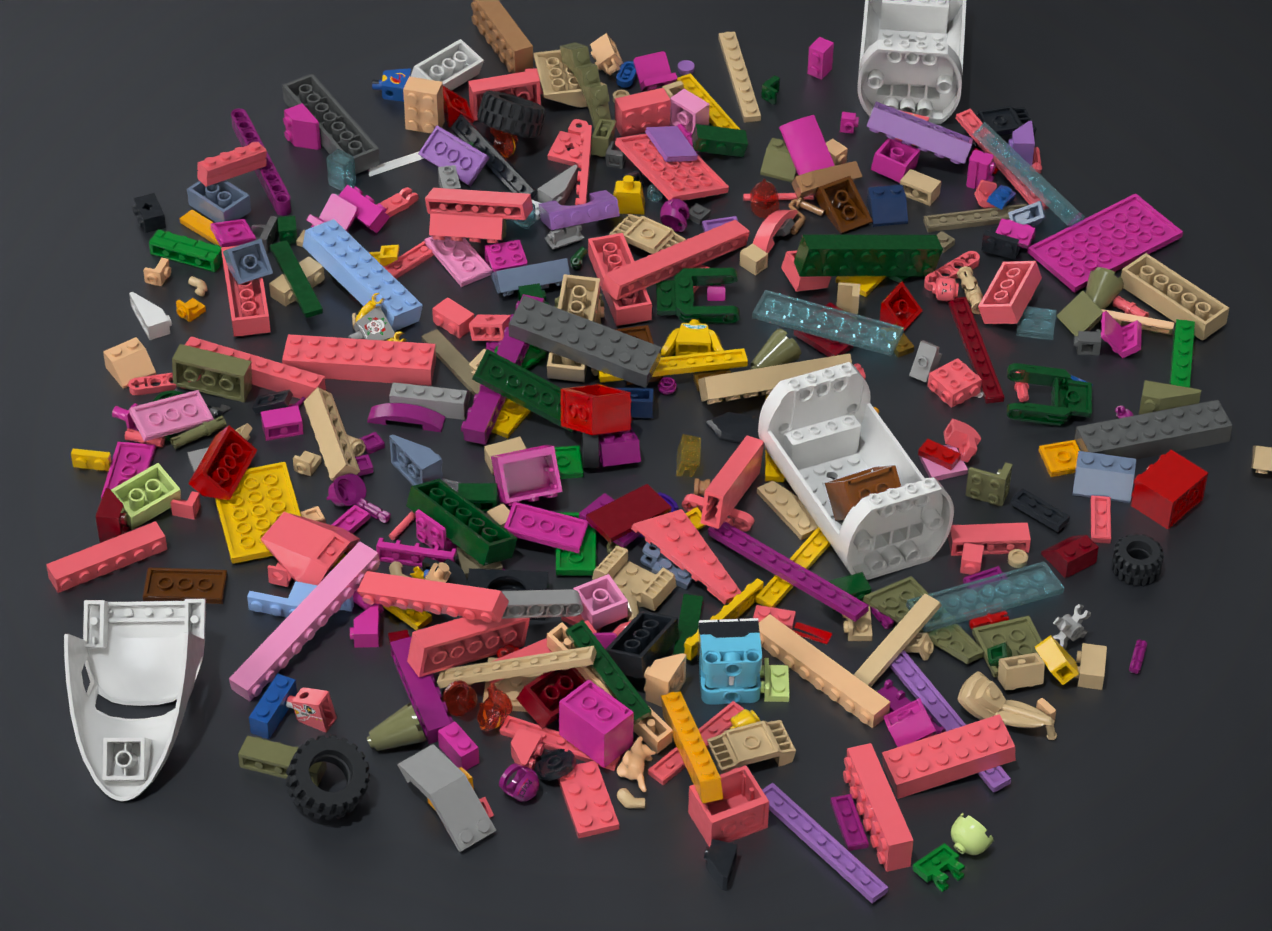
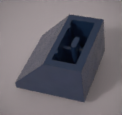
M616 388L630 392L632 400L631 417L653 418L652 388Z

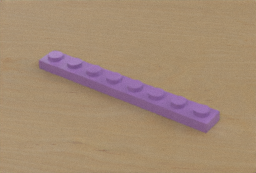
M774 783L762 789L769 800V810L866 899L874 903L888 893L887 885Z

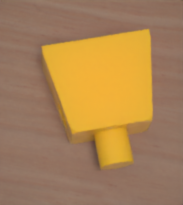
M626 175L623 177V181L616 182L613 196L618 200L619 214L644 215L645 198L642 184L639 181H634L632 176Z

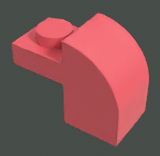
M952 418L943 432L945 444L959 448L961 460L968 463L970 458L975 456L981 437L970 425Z

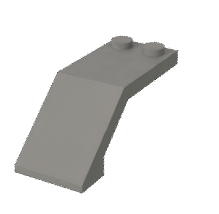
M434 744L397 764L407 783L411 781L431 801L459 852L497 831L466 775Z

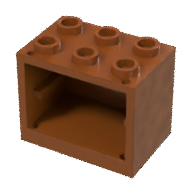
M877 466L825 483L835 521L845 520L852 507H855L862 498L868 497L869 494H878L887 491L889 488L901 487L896 466Z

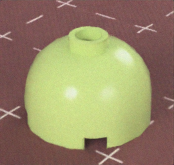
M963 813L951 827V838L955 843L953 847L961 854L979 855L994 842L992 835L989 838L985 834L987 829L969 815L964 818Z

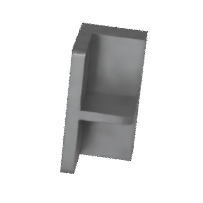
M270 216L266 225L254 224L251 227L256 240L262 239L266 253H268L270 245L279 231L278 218L276 216Z

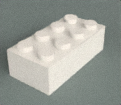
M460 39L415 65L411 77L441 81L443 86L452 91L480 73L484 60Z

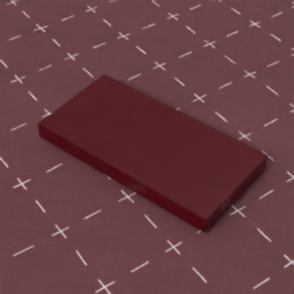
M645 484L586 514V520L611 543L632 532L631 528L634 523L671 512L672 507L654 489Z

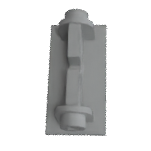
M579 224L565 227V231L562 228L550 231L545 240L552 250L583 240L584 236L580 232L582 226Z

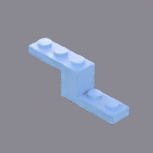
M295 581L288 598L249 591L247 596L248 608L255 612L288 617L317 585ZM353 595L341 605L339 610L352 611L354 607Z

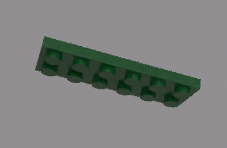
M487 349L472 380L562 427V388ZM562 427L570 432H573V429Z

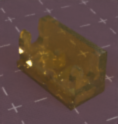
M682 434L678 446L676 476H682L684 470H690V477L695 474L696 468H699L700 437Z

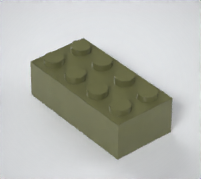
M183 344L178 346L172 358L173 384H176L178 387L194 391L199 390V392L240 402H245L252 388L251 361Z

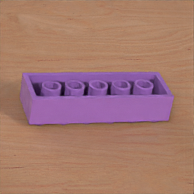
M877 101L867 123L869 130L874 133H879L880 131L885 133V136L890 139H901L902 143L909 146L914 144L921 151L928 152L929 150L935 152V156L940 158L948 157L955 164L965 163L973 142L971 137Z

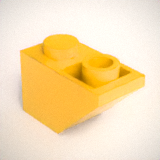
M1051 635L1035 646L1036 651L1049 671L1062 685L1079 674L1076 661Z

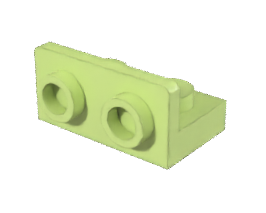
M764 658V665H762L760 671V678H764V681H761L760 693H764V702H789L788 665H769V658Z

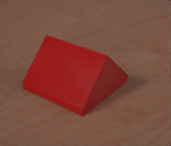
M443 86L444 116L448 127H452L460 114L466 116L473 123L474 118L467 100Z
M900 282L883 300L880 311L881 323L887 326L897 324L902 332L923 311L903 282Z

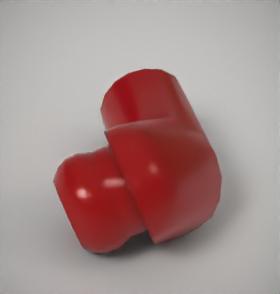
M512 644L504 645L497 650V656L501 658L520 649Z

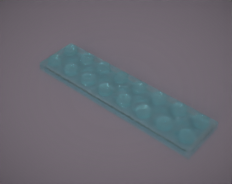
M768 290L764 291L752 313V318L889 356L893 355L904 332V327Z
M1044 561L930 593L927 595L938 600L941 603V607L922 629L926 633L982 617L988 613H996L1059 595L1064 592L1065 587ZM922 596L907 600L906 606L909 611Z

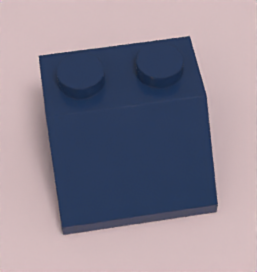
M903 185L868 188L867 206L873 220V227L908 224L907 201Z

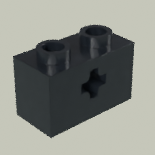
M155 193L134 198L135 205L132 206L134 216H138L139 227H143L145 233L166 228L165 216Z

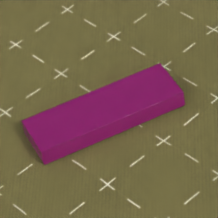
M852 795L831 797L830 803L847 850L853 851L868 848L869 842Z

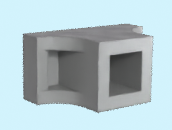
M924 340L921 341L909 376L923 382H928L929 373L938 368L942 356L939 353L940 347Z

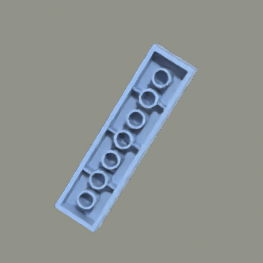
M334 219L305 230L303 247L363 306L370 300L372 301L373 294L380 293L377 295L376 300L378 302L382 298L385 300L382 304H376V307L380 306L393 331L420 320L423 305Z

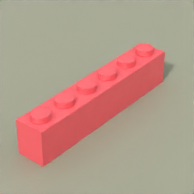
M433 188L425 197L428 214L526 220L533 210L531 194Z
M152 522L46 564L48 577L58 593L167 550L166 536L157 522Z

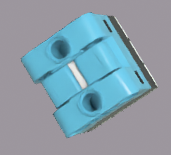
M758 618L699 620L698 670L702 701L709 705L730 704L732 701H735L737 704L757 702L760 699V671L762 668V649Z

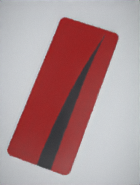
M796 622L792 630L799 636L824 644H828L832 636L830 632Z

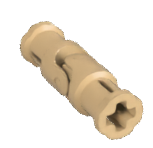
M964 266L957 272V277L962 281L961 286L968 302L972 305V312L974 314H981L978 306L983 299V294L976 278L972 275V268Z

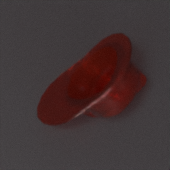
M763 179L762 182L757 183L751 190L750 200L752 212L756 216L766 219L770 214L779 210V197L775 186L767 182L766 179Z

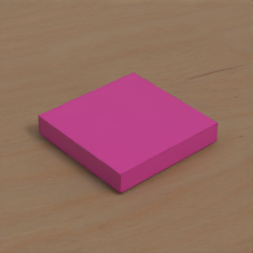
M245 219L212 223L210 227L221 247L239 246L256 240Z

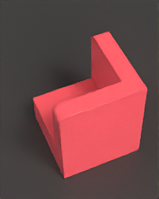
M192 491L187 501H171L173 516L194 520L201 507L198 492Z

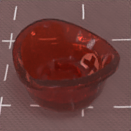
M457 680L449 684L445 689L443 702L445 701L449 713L455 716H464L475 709L477 694L475 689L467 685L465 681Z

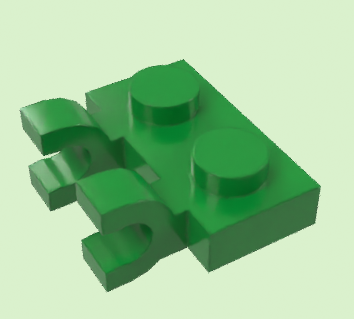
M944 843L914 863L913 871L926 882L933 880L936 887L941 892H944L949 888V885L946 883L949 880V876L942 872L949 869L951 875L957 881H960L964 878V873L961 871L965 869V866L958 862L959 855Z

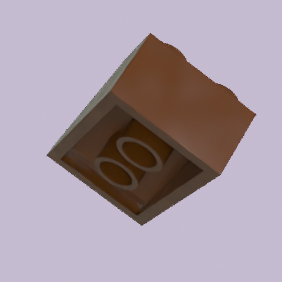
M851 176L818 188L815 197L821 209L825 210L824 214L840 234L873 222Z

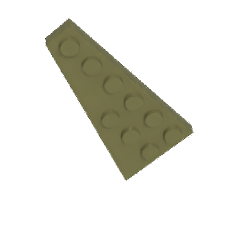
M910 576L865 595L863 602L899 623L924 594H929ZM942 607L919 631V633H928L934 645L966 664L978 660L984 655V651Z

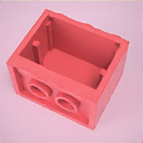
M746 765L734 768L720 775L723 799L702 804L694 784L689 786L688 813L709 847L712 839L732 842L768 828L769 800Z

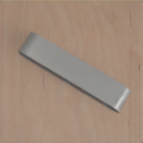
M573 589L502 591L509 601L502 619L574 617L580 615L584 610L579 592Z

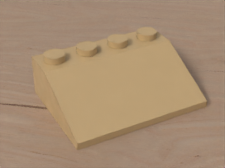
M560 50L533 53L544 98L575 107H588L575 75L562 62Z

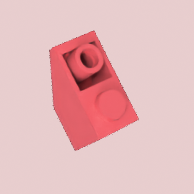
M519 728L511 741V756L515 763L534 770L537 757L541 756L544 751L542 735Z

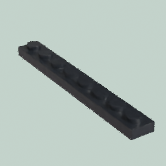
M460 114L451 127L464 142L468 143L471 141L474 143L477 150L490 157L486 165L513 193L531 194V199L533 200L538 191L466 116Z

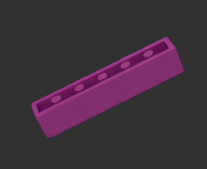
M412 636L390 642L392 659L428 744L438 742V730L453 723V719L451 716L448 717L447 705L445 701H441L442 696L439 687L434 685V675L432 673L418 677L407 662Z

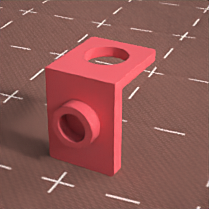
M279 562L276 566L268 565L269 583L288 587L292 577L287 572V569Z

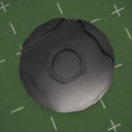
M564 749L551 750L541 756L542 760L536 762L534 769L540 779L555 780L570 773L576 766V759L570 750L568 752Z

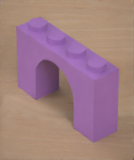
M607 190L589 193L590 202L581 205L564 206L560 205L556 200L538 205L541 221L551 230L620 216L618 200Z

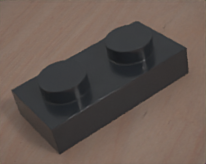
M289 389L258 396L252 409L257 414L263 411L286 408L293 394Z

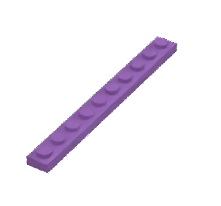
M903 650L889 666L916 699H921L927 713L933 717V720L939 727L943 726L946 731L965 726L966 724ZM1001 766L977 773L993 793L1011 784V778Z

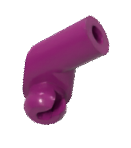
M1118 406L1115 409L1116 416L1119 419L1134 416L1124 406Z

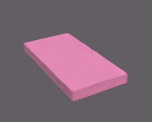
M433 236L425 239V245L432 250L436 258L461 287L491 275L492 269L466 238H463V241H452L451 237H445V240H434Z
M199 390L138 405L129 409V413L144 442L193 429L202 425V422L214 420Z

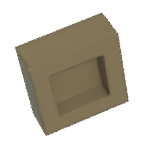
M943 231L937 234L943 248V253L955 245L953 237Z

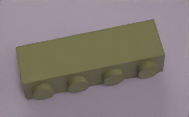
M247 735L238 753L239 765L241 768L286 779L288 776L286 774L287 768L299 747H292L280 742H272L260 737ZM326 762L315 763L309 769L311 780L317 787L327 769Z

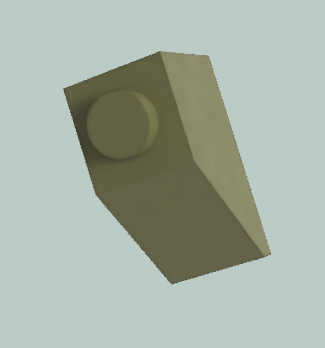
M599 119L591 137L592 155L606 156L610 141L614 140L615 120Z

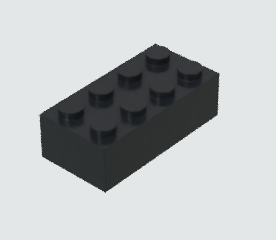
M641 610L605 650L624 675L643 679L647 667H651L655 660L661 659L679 639L678 618Z

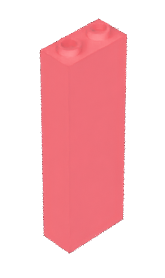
M746 436L707 487L704 494L701 524L719 529L757 478L761 469L764 442L762 440Z

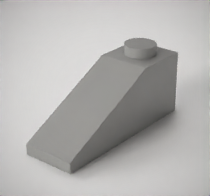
M576 164L539 187L538 202L545 203L556 200L560 205H564L577 182L578 166Z

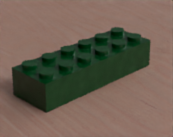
M437 479L411 486L406 506L413 513L418 509L445 527L446 537L463 549L465 553L476 559L478 563L485 566L512 558L517 537L442 480Z

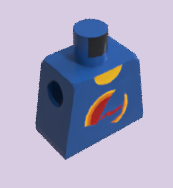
M411 68L385 70L382 80H372V89L382 90L383 99L404 102L403 89L409 76L411 77Z

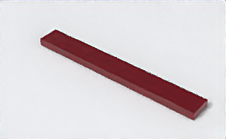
M958 297L948 301L973 371L982 379L981 392L985 403L1004 402L1003 391L967 298Z

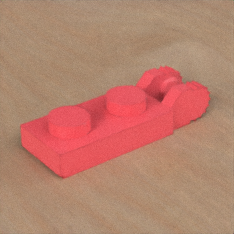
M405 187L399 194L397 193L379 204L387 209L385 213L392 217L417 202L419 195L412 193L411 188Z

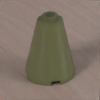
M1098 267L1090 272L1086 294L1100 309L1105 310L1122 291L1124 282L1120 276L1117 278L1114 275V271Z
M777 329L750 363V370L793 363L801 358V350L793 338L789 339L786 336L788 334L786 331Z
M411 703L406 704L370 730V736L366 737L371 749L375 747L376 751L427 741Z

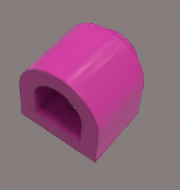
M842 111L840 132L854 133V127H858L859 117H856V113Z

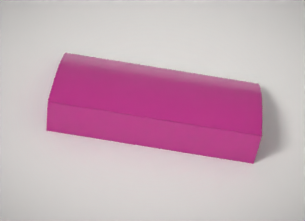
M814 115L797 119L779 127L798 175L835 166Z

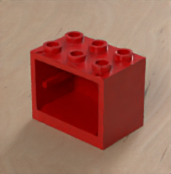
M601 384L561 389V426L590 435L631 430L630 392Z
M1170 450L1165 455L1162 454L1157 462L1150 464L1145 472L1136 476L1134 479V491L1131 494V506L1161 526L1169 529L1203 500L1208 472L1175 451Z

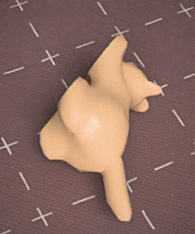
M639 736L631 750H628L623 756L622 762L617 768V774L619 777L637 780L639 788L642 792H646L647 789L643 776L644 761H652L651 755L656 753L646 744H642L643 737Z

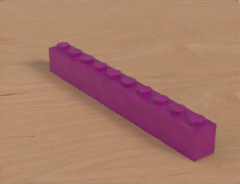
M525 294L522 296V298L527 296L544 303V298ZM521 300L517 302L516 309L518 308ZM506 327L504 338L499 341L496 354L521 366L530 344L510 337L509 327ZM480 384V391L478 394H475L474 404L469 408L467 419L463 421L461 426V432H463L465 441L486 445L506 397Z

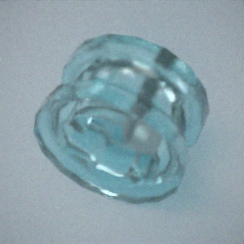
M654 184L650 185L647 189V198L652 202L660 201L663 194Z

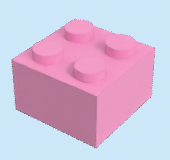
M686 89L681 90L670 98L671 126L683 124L692 134L696 124L709 126V103Z
M609 574L573 588V590L579 592L584 610L581 616L585 621L588 620L595 630L628 617V601Z

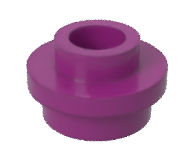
M664 377L658 383V390L663 394H671L676 391L677 385L674 379L670 377Z

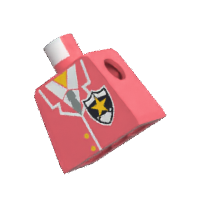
M301 688L296 696L290 695L287 698L286 706L294 709L296 718L300 723L327 733L337 719L329 691Z

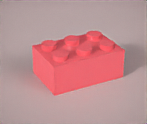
M659 88L615 98L616 128L621 137L644 133L646 127L670 126L671 100L665 89Z

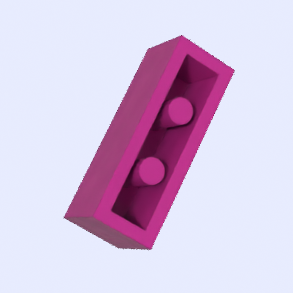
M347 185L339 194V197L358 207L359 211L355 218L377 234L390 218L385 213L387 209L379 203L375 205V201L370 196L366 195L364 197L362 195L363 192L356 186L352 188Z

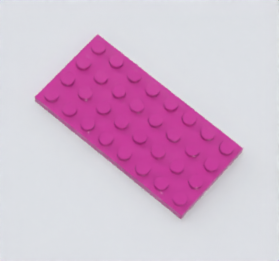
M1135 193L1028 247V254L1073 292H1076L1087 286L1089 274L1092 270L1094 271L1096 268L1102 267L1115 272L1131 264L1145 253L1150 254L1180 239L1183 236V231Z

